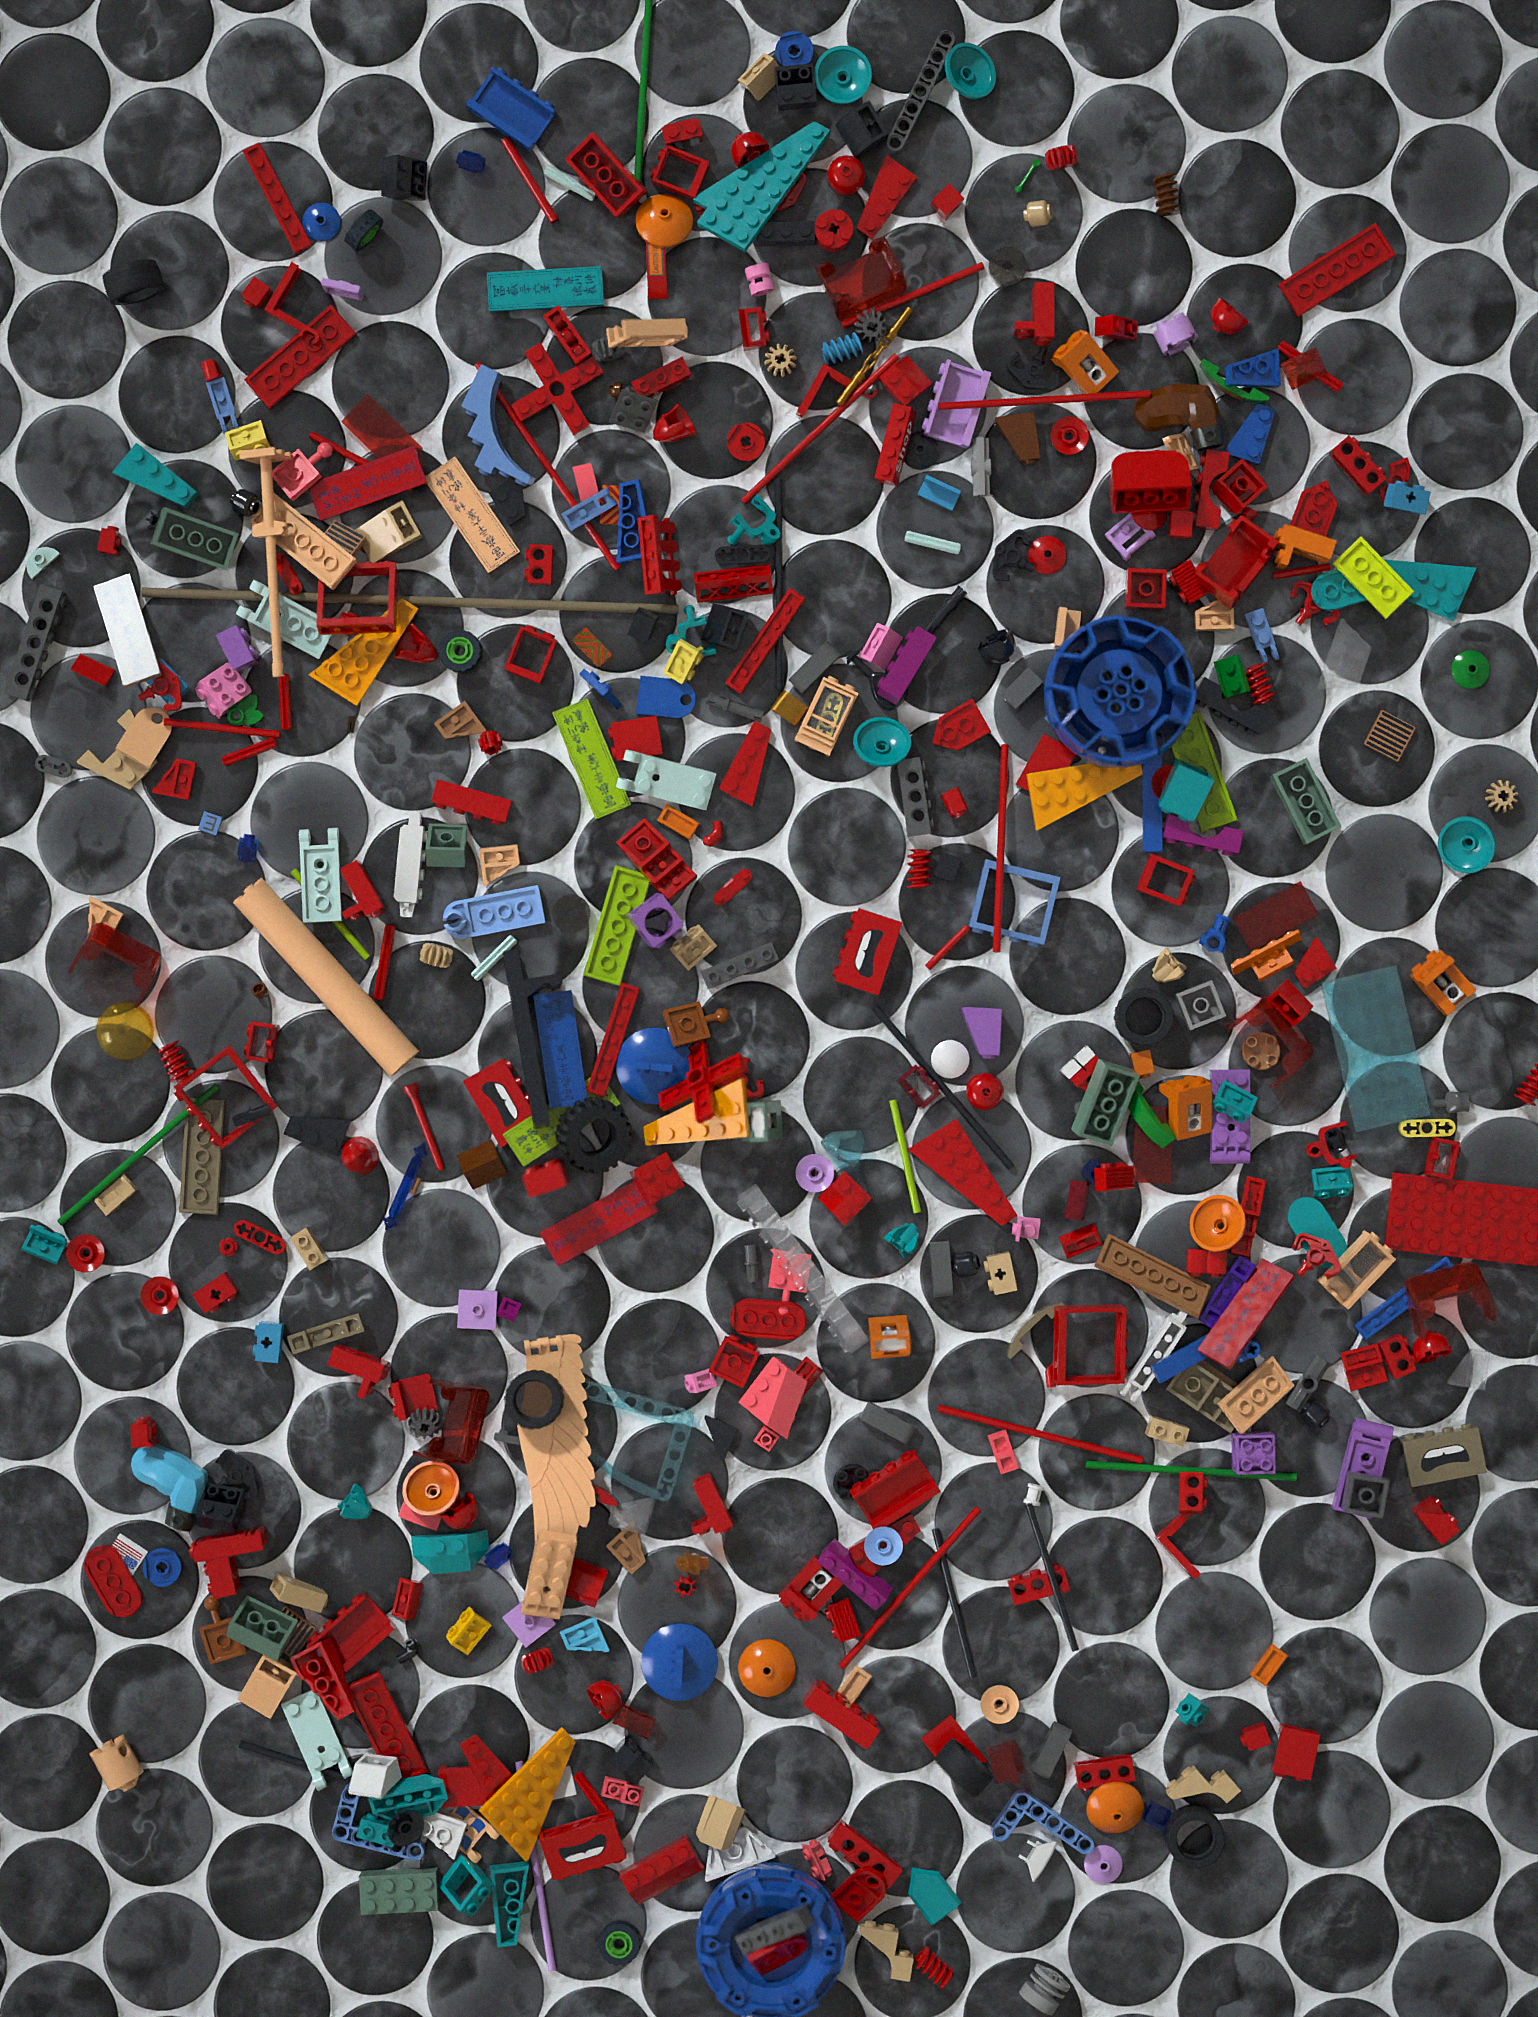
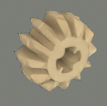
M777 344V350L770 347L769 350L772 354L765 353V357L768 360H765L764 364L770 365L767 368L768 372L774 369V376L781 372V377H784L785 370L788 374H791L792 371L789 367H796V364L792 361L797 360V357L791 356L794 350L790 349L787 351L788 345L786 344L783 349H780V344ZM784 357L785 362H781V364H778L777 360H775Z
M1498 780L1497 785L1495 783L1490 784L1492 790H1486V793L1490 794V796L1485 797V800L1492 801L1488 807L1490 808L1495 805V812H1498L1501 808L1502 813H1505L1507 808L1510 810L1514 808L1512 803H1518V800L1514 799L1513 796H1518L1519 793H1513L1516 786L1512 785L1509 787V781H1505L1503 785L1502 780ZM1501 793L1505 794L1506 798H1504L1503 800L1502 798L1498 797V795Z
M426 943L423 944L420 960L429 965L446 968L452 962L453 951L448 947L438 944Z

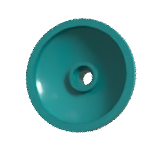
M960 43L948 52L945 59V72L950 84L958 93L970 99H980L992 91L996 82V71L991 58L982 48L972 43Z
M836 46L824 52L818 59L814 71V80L818 91L827 100L837 104H849L859 100L869 89L872 79V70L868 59L861 51L850 46ZM840 76H845V77H846V80H845V81H841V80L839 79V77H840Z
M876 717L863 722L857 728L854 734L853 745L855 752L864 762L876 767H890L900 763L907 757L911 748V737L908 730L900 722L887 717Z
M1463 816L1451 820L1443 827L1438 838V850L1441 858L1450 868L1461 873H1474L1482 870L1491 862L1495 854L1496 842L1493 832L1483 821L1474 817ZM1467 839H1471L1473 844H1469Z

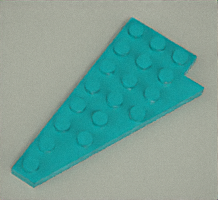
M814 121L693 198L694 203L706 209L697 221L698 226L746 252L831 134L830 129Z

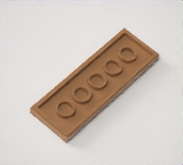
M1111 1234L1107 1235L1094 1266L1195 1318L1200 1316L1211 1285L1194 1276H1190V1274Z

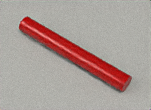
M1326 563L1272 572V577L1274 580L1330 571V564Z
M964 925L925 966L931 970L971 929Z

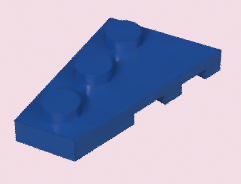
M1277 348L1226 366V386L1280 387L1279 349Z
M1257 403L1223 452H1230L1229 456L1240 460L1243 458L1247 462L1259 465L1276 409Z

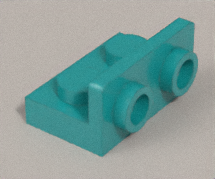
M1223 1080L1212 1101V1107L1220 1113L1227 1114L1237 1122L1245 1123L1250 1117L1258 1097Z
M1339 1166L1311 1169L1314 1198L1326 1199L1337 1195L1338 1197H1346L1352 1194L1353 1182L1350 1168L1344 1169Z

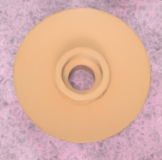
M996 1685L984 1692L980 1706L987 1720L996 1724H1004L1016 1716L1019 1701L1012 1689L1007 1686ZM1001 1700L1003 1704L1001 1706H997L996 1701Z

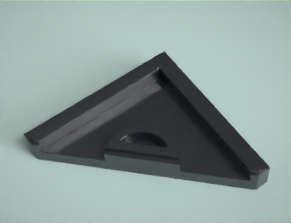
M705 1414L704 1419L720 1459L724 1462L738 1428Z

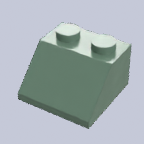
M429 824L425 849L427 866L465 867L467 824Z

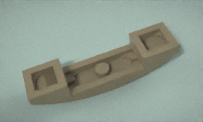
M1056 1302L1039 1309L1022 1323L1009 1344L1006 1354L1009 1359L1024 1347L1019 1340L1045 1314L1052 1319L1054 1317V1306H1065L1062 1302Z
M356 1313L289 1335L287 1339L294 1355L364 1332L365 1329L360 1314Z

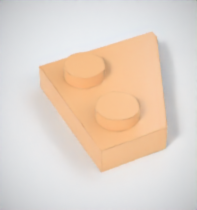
M1184 433L1163 438L1169 450L1180 452L1187 458L1190 472L1199 469Z
M1219 600L1213 601L1208 606L1202 607L1194 613L1195 632L1234 631L1235 629L1234 607L1232 610H1229Z
M518 844L479 849L484 886L520 864Z
M90 896L88 939L106 948L124 914Z

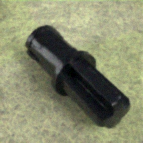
M266 1103L265 1105L254 1109L249 1108L248 1111L234 1115L232 1120L237 1127L251 1121L256 1122L255 1120L272 1114L268 1103Z

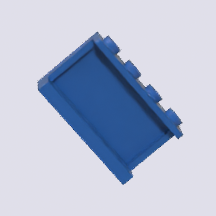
M491 67L490 74L473 99L470 98L466 103L468 110L507 137L509 136L510 139L529 152L532 151L556 116L555 106L547 100L545 102L540 100L536 92L531 89L529 91L524 89L520 81L515 78L511 80L507 77V73L499 67L497 69Z

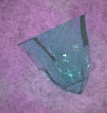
M859 1128L833 1132L826 1135L822 1139L821 1144L832 1157L856 1168L863 1151V1130Z

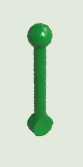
M1039 159L1033 160L1032 167L1020 185L1015 187L1016 193L1022 192V187L1034 169L1040 165Z

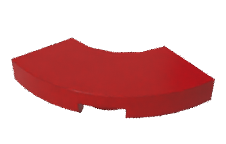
M1408 457L1389 464V479L1383 487L1378 489L1383 505L1388 483L1395 484L1396 481H1401L1408 484L1410 478Z

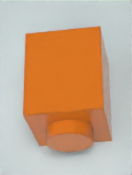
M1150 1050L1129 1053L1132 1069L1140 1075L1139 1079L1151 1077L1150 1073L1155 1071Z

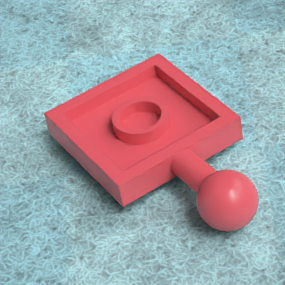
M326 442L321 443L317 448V452L309 459L297 449L291 454L292 460L283 461L272 470L274 480L292 501L297 499L322 477L313 465L321 458L330 457L333 452L332 446Z
M774 1249L768 1287L783 1289L782 1301L790 1300L791 1291L806 1293L812 1255ZM781 1306L779 1308V1313L781 1315L786 1314L789 1311L788 1308L784 1306Z

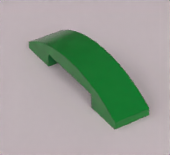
M1138 1081L1128 1109L1146 1135L1158 1146L1165 1148L1177 1137L1167 1123L1161 1124L1141 1094L1145 1090Z

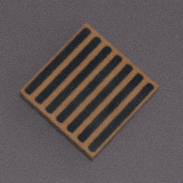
M334 520L325 532L328 537L353 557L367 541L366 536L337 520Z
M1381 710L1363 745L1398 762L1416 727Z
M286 1605L281 1612L298 1620L295 1633L283 1651L289 1657H293L299 1653L317 1627Z

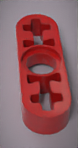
M240 1220L234 1225V1232L237 1236L273 1254H280L287 1247L284 1238L248 1220ZM245 1223L246 1228L250 1231L254 1227L255 1230L252 1232L251 1238L248 1237L250 1233L246 1231L240 1233L241 1229L238 1226ZM258 1231L265 1234L264 1242L256 1241L255 1234ZM270 1236H272L271 1241H281L282 1249L275 1250L273 1244L269 1243L268 1247L265 1244L269 1241Z

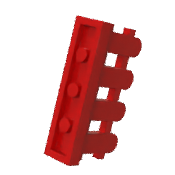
M658 515L638 518L645 595L665 594V591H670V595H677V591H680L682 588L681 581L675 577V572L679 571L680 564L677 560H674L673 553L678 551V545L675 541H672L671 534L676 532V525L674 522H670V518H663V521H658ZM660 534H665V540H660ZM662 553L667 554V559H662ZM663 572H668L669 579L664 578Z

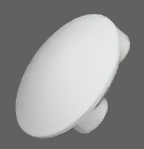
M954 1040L943 1041L932 1052V1067L937 1074L944 1078H956L962 1075L969 1065L968 1051L960 1042Z

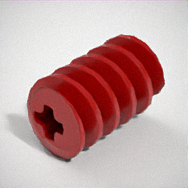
M1265 662L1249 667L1245 672L1246 676H1250L1247 679L1248 683L1253 684L1250 686V691H1255L1251 698H1257L1253 705H1261L1276 700L1271 699L1275 692L1269 691L1273 685L1266 684L1270 677H1264L1268 670L1261 669L1266 665Z
M908 849L913 852V854L908 855V858L913 860L908 863V866L913 867V869L908 870L907 873L913 875V877L908 878L907 881L913 884L907 886V888H926L932 885L931 882L926 881V879L932 877V875L926 873V871L932 870V867L926 865L932 862L931 859L927 858L932 852L925 849Z
M179 1040L163 1046L157 1052L158 1055L164 1054L160 1059L161 1062H167L164 1065V1069H171L167 1072L168 1076H174L170 1080L171 1083L182 1081L191 1070V1067H184L188 1060H181L185 1053H178L182 1046L175 1047Z
M1534 1063L1536 1069H1530V1073L1533 1076L1526 1075L1525 1077L1528 1082H1521L1524 1089L1517 1088V1092L1520 1095L1513 1094L1520 1101L1532 1106H1536L1533 1099H1538L1537 1063Z
M928 1946L924 1947L916 1955L913 1963L917 1962V1970L923 1967L922 1974L929 1972L927 1979L935 1977L933 1984L935 1985L940 1982L939 1989L941 1990L952 1979L954 1975L953 1968L951 1966L947 1967L945 1961L941 1963L942 1959L939 1956L935 1958L936 1953L930 1952Z

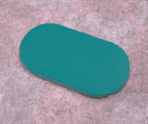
M1338 569L1321 574L1315 579L1311 587V597L1314 603L1326 611L1338 610L1367 600Z
M1301 1197L1292 1202L1288 1209L1287 1221L1296 1237L1300 1233H1306L1328 1241L1339 1259L1347 1250L1346 1241L1324 1206L1318 1200L1311 1197ZM1303 1241L1301 1244L1305 1251L1308 1252L1311 1247L1307 1241ZM1325 1261L1320 1266L1330 1268L1333 1264Z

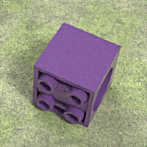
M655 893L626 915L646 945L652 948L663 946L667 942L666 938L678 935L684 926L664 895L660 893ZM652 909L663 910L667 916L666 929L661 934H649L645 928L646 915Z
M1269 1430L1246 1431L1243 1434H1239L1238 1431H1232V1470L1236 1474H1275V1435Z

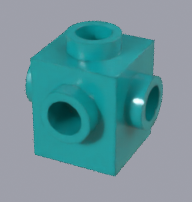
M1188 1693L1184 1700L1179 1703L1175 1712L1180 1715L1179 1720L1185 1725L1192 1724L1197 1727L1203 1722L1210 1708L1197 1697Z

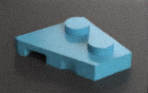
M596 1616L560 1631L567 1650L610 1651Z

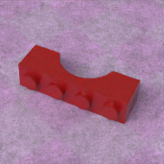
M1207 449L1204 454H1201L1200 465L1202 466V473H1198L1197 484L1200 487L1199 492H1196L1194 497V503L1197 504L1196 511H1193V528L1211 531L1219 529L1221 509L1212 503L1209 496V486L1214 478L1227 472L1230 452Z

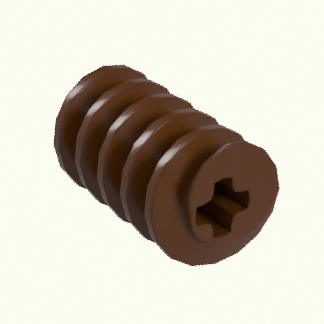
M1165 173L1153 179V184L1156 185L1154 187V192H1156L1154 197L1158 200L1155 203L1156 207H1158L1156 213L1160 216H1173L1181 213V211L1175 210V208L1180 206V203H1174L1175 200L1179 199V196L1173 195V193L1178 191V188H1172L1173 185L1177 184L1176 180L1171 179L1177 176L1176 173Z

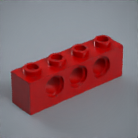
M843 1820L838 1823L828 1836L829 1847L835 1852L840 1851L843 1853L845 1860L849 1863H855L859 1868H874L876 1864H882L884 1869L879 1872L882 1873L887 1881V1889L891 1887L903 1871L901 1865ZM847 1840L854 1842V1845L850 1848L845 1847L843 1844ZM867 1852L869 1857L862 1860L859 1858V1854Z

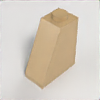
M276 1571L270 1590L279 1601L315 1612H322V1609L326 1607L328 1602V1595L323 1589Z

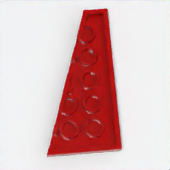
M954 1119L908 1148L909 1151L1001 1226L1018 1216L957 1119Z

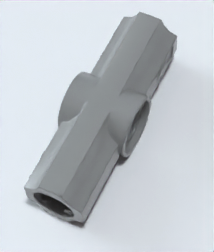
M985 437L972 438L971 476H973V497L990 496L989 476H991V459H989V438Z

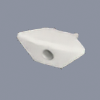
M1028 1840L1027 1843L1033 1846L1028 1857L1026 1858L1021 1854L1018 1856L1028 1864L1033 1882L1037 1880L1050 1860L1057 1845L1056 1841L1042 1844L1039 1841L1033 1843Z

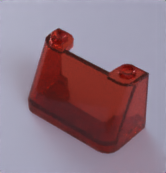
M885 236L876 238L870 243L868 254L837 268L831 262H823L815 267L816 274L838 320H846L858 315L863 310H869L903 294L907 289L903 269Z

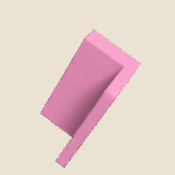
M877 623L859 657L873 663L882 670H886L903 637L891 628Z

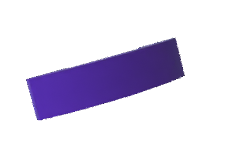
M1239 1255L1218 1284L1198 1320L1213 1328L1244 1281H1247L1256 1265Z

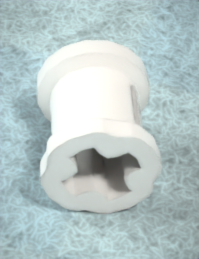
M1028 1483V1493L1023 1502H1032L1034 1506H1040L1039 1500L1044 1487Z

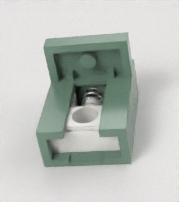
M781 1100L747 1102L750 1137H742V1141L762 1142L783 1138Z

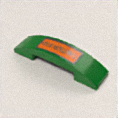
M1204 358L1199 366L1205 376L1225 394L1240 401L1255 404H1265L1269 400V396L1254 387L1250 393H1247L1237 386H1226V380L1216 375L1220 368Z

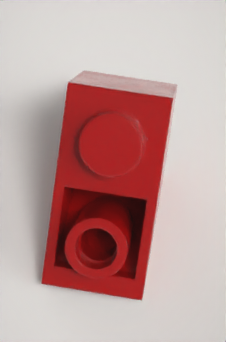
M1116 315L1095 317V337L1106 340H1137L1138 327L1136 320Z

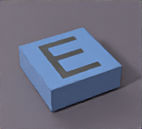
M204 811L198 829L217 836L223 817Z

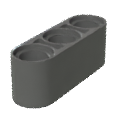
M828 641L825 642L790 677L789 681L801 693H804L841 654Z
M949 1241L930 1242L934 1298L953 1296Z
M868 1401L859 1417L864 1422L907 1445L917 1429L913 1424Z
M1056 1721L1052 1723L1031 1765V1772L1049 1779L1071 1736L1072 1729Z

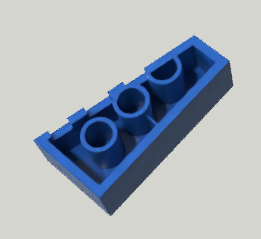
M639 479L622 482L619 487V529L616 563L620 565L642 560L638 518L649 516L643 484Z

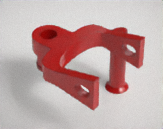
M1344 1120L1321 1127L1318 1131L1319 1140L1307 1145V1154L1312 1158L1324 1155L1325 1160L1330 1165L1340 1163L1342 1168H1350L1351 1160L1357 1158L1356 1154L1334 1159L1328 1150L1325 1139L1326 1131L1345 1126L1347 1122ZM1313 1147H1317L1316 1153H1311Z

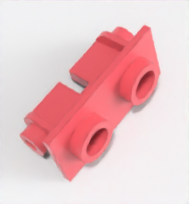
M813 1839L809 1842L810 1845H801L803 1848L802 1854L811 1865L810 1871L814 1878L825 1881V1877L832 1875V1868L826 1857L821 1860L819 1859L825 1853L819 1841L817 1842L816 1839Z

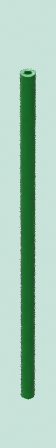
M645 0L634 169V176L640 182L642 180L653 0Z
M214 1083L193 1101L197 1107L202 1105L220 1089L219 1085ZM184 1109L62 1215L57 1220L58 1223L63 1226L186 1119L190 1115L188 1111Z
M1086 1461L1087 1469L1170 1474L1202 1472L1203 1476L1297 1481V1473L1236 1474L1232 1469Z

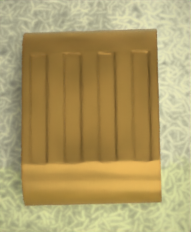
M783 690L771 709L790 724L796 726L808 710V707L786 690Z

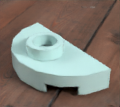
M42 547L33 551L28 557L26 565L30 578L33 580L61 554L49 547Z

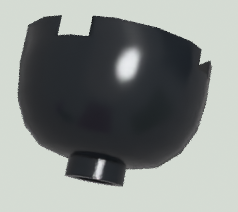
M1005 629L996 631L986 636L987 641L984 643L979 641L976 645L979 654L986 662L999 663L1000 665L1007 663L1010 660L1009 657L1013 655L1016 649L1015 639L1010 629H1008V632Z

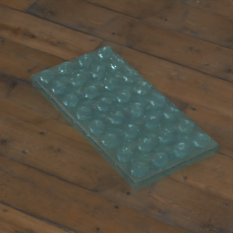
M1394 965L1321 982L1354 1131L1359 1132L1431 1115L1397 966Z

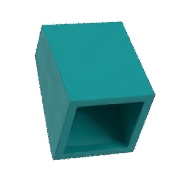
M1176 758L1158 800V805L1161 807L1160 810L1167 814L1173 812L1178 815L1179 819L1185 822L1189 820L1194 822L1214 782L1211 773Z

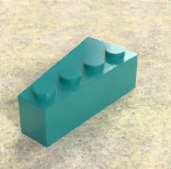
M138 443L132 447L112 472L116 476L186 509L200 495Z
M528 1861L489 1866L491 1882L495 1885V1888L492 1890L498 1948L517 1945L529 1869Z

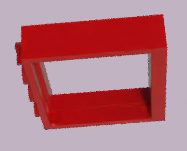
M396 562L355 563L345 576L389 575L388 616L324 619L326 584L318 578L316 626L319 635L396 632L398 569Z
M227 1045L174 1086L176 1090L174 1095L180 1102L185 1101L188 1105L185 1108L192 1117L196 1115L200 1120L197 1123L204 1132L208 1131L211 1134L209 1138L216 1147L219 1145L222 1149L262 1118L255 1120L256 1122L251 1121L240 1125L224 1138L220 1137L183 1090L185 1086L228 1055L265 1104L268 1103L270 1111L278 1107L230 1045Z
M1121 1304L1054 1306L1053 1382L1056 1385L1125 1384L1127 1373L1125 1359L1128 1357L1126 1321L1129 1319L1126 1307ZM1115 1312L1114 1374L1065 1376L1067 1313Z

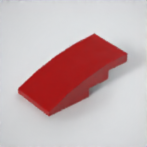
M645 818L616 842L629 860L659 893L664 895L668 902L697 878V874Z

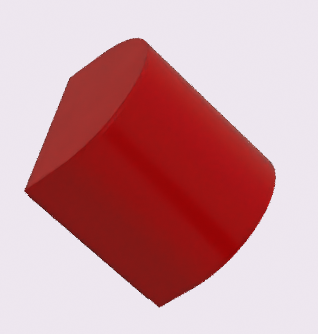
M211 358L201 363L206 382L223 377L218 361Z

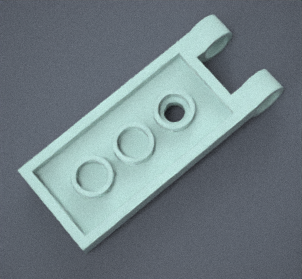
M253 580L249 589L264 597L255 613L240 605L236 614L271 633L269 589L266 585ZM278 593L279 611L281 613V639L320 659L332 635H319L316 626L317 614Z
M626 749L623 759L639 763L635 780L632 781L618 777L617 788L702 810L707 809L716 777L715 772ZM654 774L659 775L658 781L652 779Z
M328 828V845L310 846V830H299L303 923L342 921L339 829ZM319 861L324 863L323 868L317 867Z
M310 1690L281 1703L316 1789L319 1791L327 1787L326 1780L321 1771L337 1763L344 1779L352 1776V1767L322 1699ZM321 1745L325 1747L323 1753L318 1751V1747Z

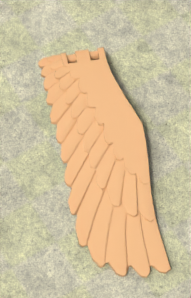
M577 1334L557 1335L556 1338L550 1339L548 1337L537 1338V1341L531 1342L524 1340L526 1371L543 1370L546 1373L552 1374L554 1378H557L559 1384L562 1385L565 1397L560 1415L548 1426L540 1429H528L520 1427V1425L517 1426L532 1495L535 1542L538 1529L576 1535L579 1525L582 1527L587 1526L590 1520V1507L596 1505L595 1490L590 1481L595 1478L594 1468L588 1460V1456L591 1455V1448L585 1438L588 1435V1428L584 1420L587 1417V1412L583 1401L587 1399V1395L582 1386V1383L585 1382V1377L581 1371L584 1366L580 1354L583 1351L578 1344L582 1339ZM557 1345L558 1351L550 1352V1346ZM538 1348L539 1354L531 1355V1349ZM538 1381L525 1383L520 1411L532 1418L545 1415L552 1406L553 1399L550 1389Z

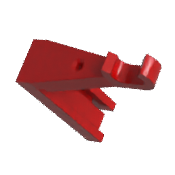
M291 262L264 310L272 317L300 331V338H303L306 332L315 335L313 345L316 346L320 342V335L317 331L279 310L302 271L298 268L297 264Z
M823 364L801 405L798 407L796 415L801 418L805 415L826 375H828V379L845 388L852 380ZM873 390L872 395L864 392L861 396L868 400L873 399L877 395L878 390Z
M1180 1513L1154 1538L1179 1563L1187 1574L1196 1579L1201 1573L1167 1538L1168 1535L1171 1537L1192 1515Z

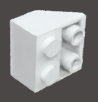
M365 1753L355 1763L349 1786V1794L374 1797L376 1799L382 1798L402 1778L397 1757Z

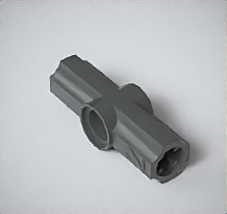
M1315 1355L1304 1374L1299 1377L1297 1385L1285 1403L1300 1412L1312 1392L1317 1389L1318 1383L1330 1366V1363ZM1308 1378L1312 1379V1385L1309 1388H1304V1381Z

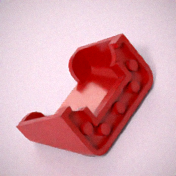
M1242 515L1238 520L1234 519L1230 523L1228 536L1208 562L1203 564L1200 562L1194 570L1195 578L1229 610L1233 609L1272 559L1279 543L1278 540Z

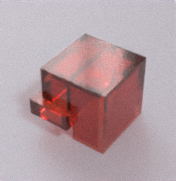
M1016 1740L986 1748L996 1784L1009 1780L1012 1781V1784L1019 1783L1018 1774L1025 1771Z

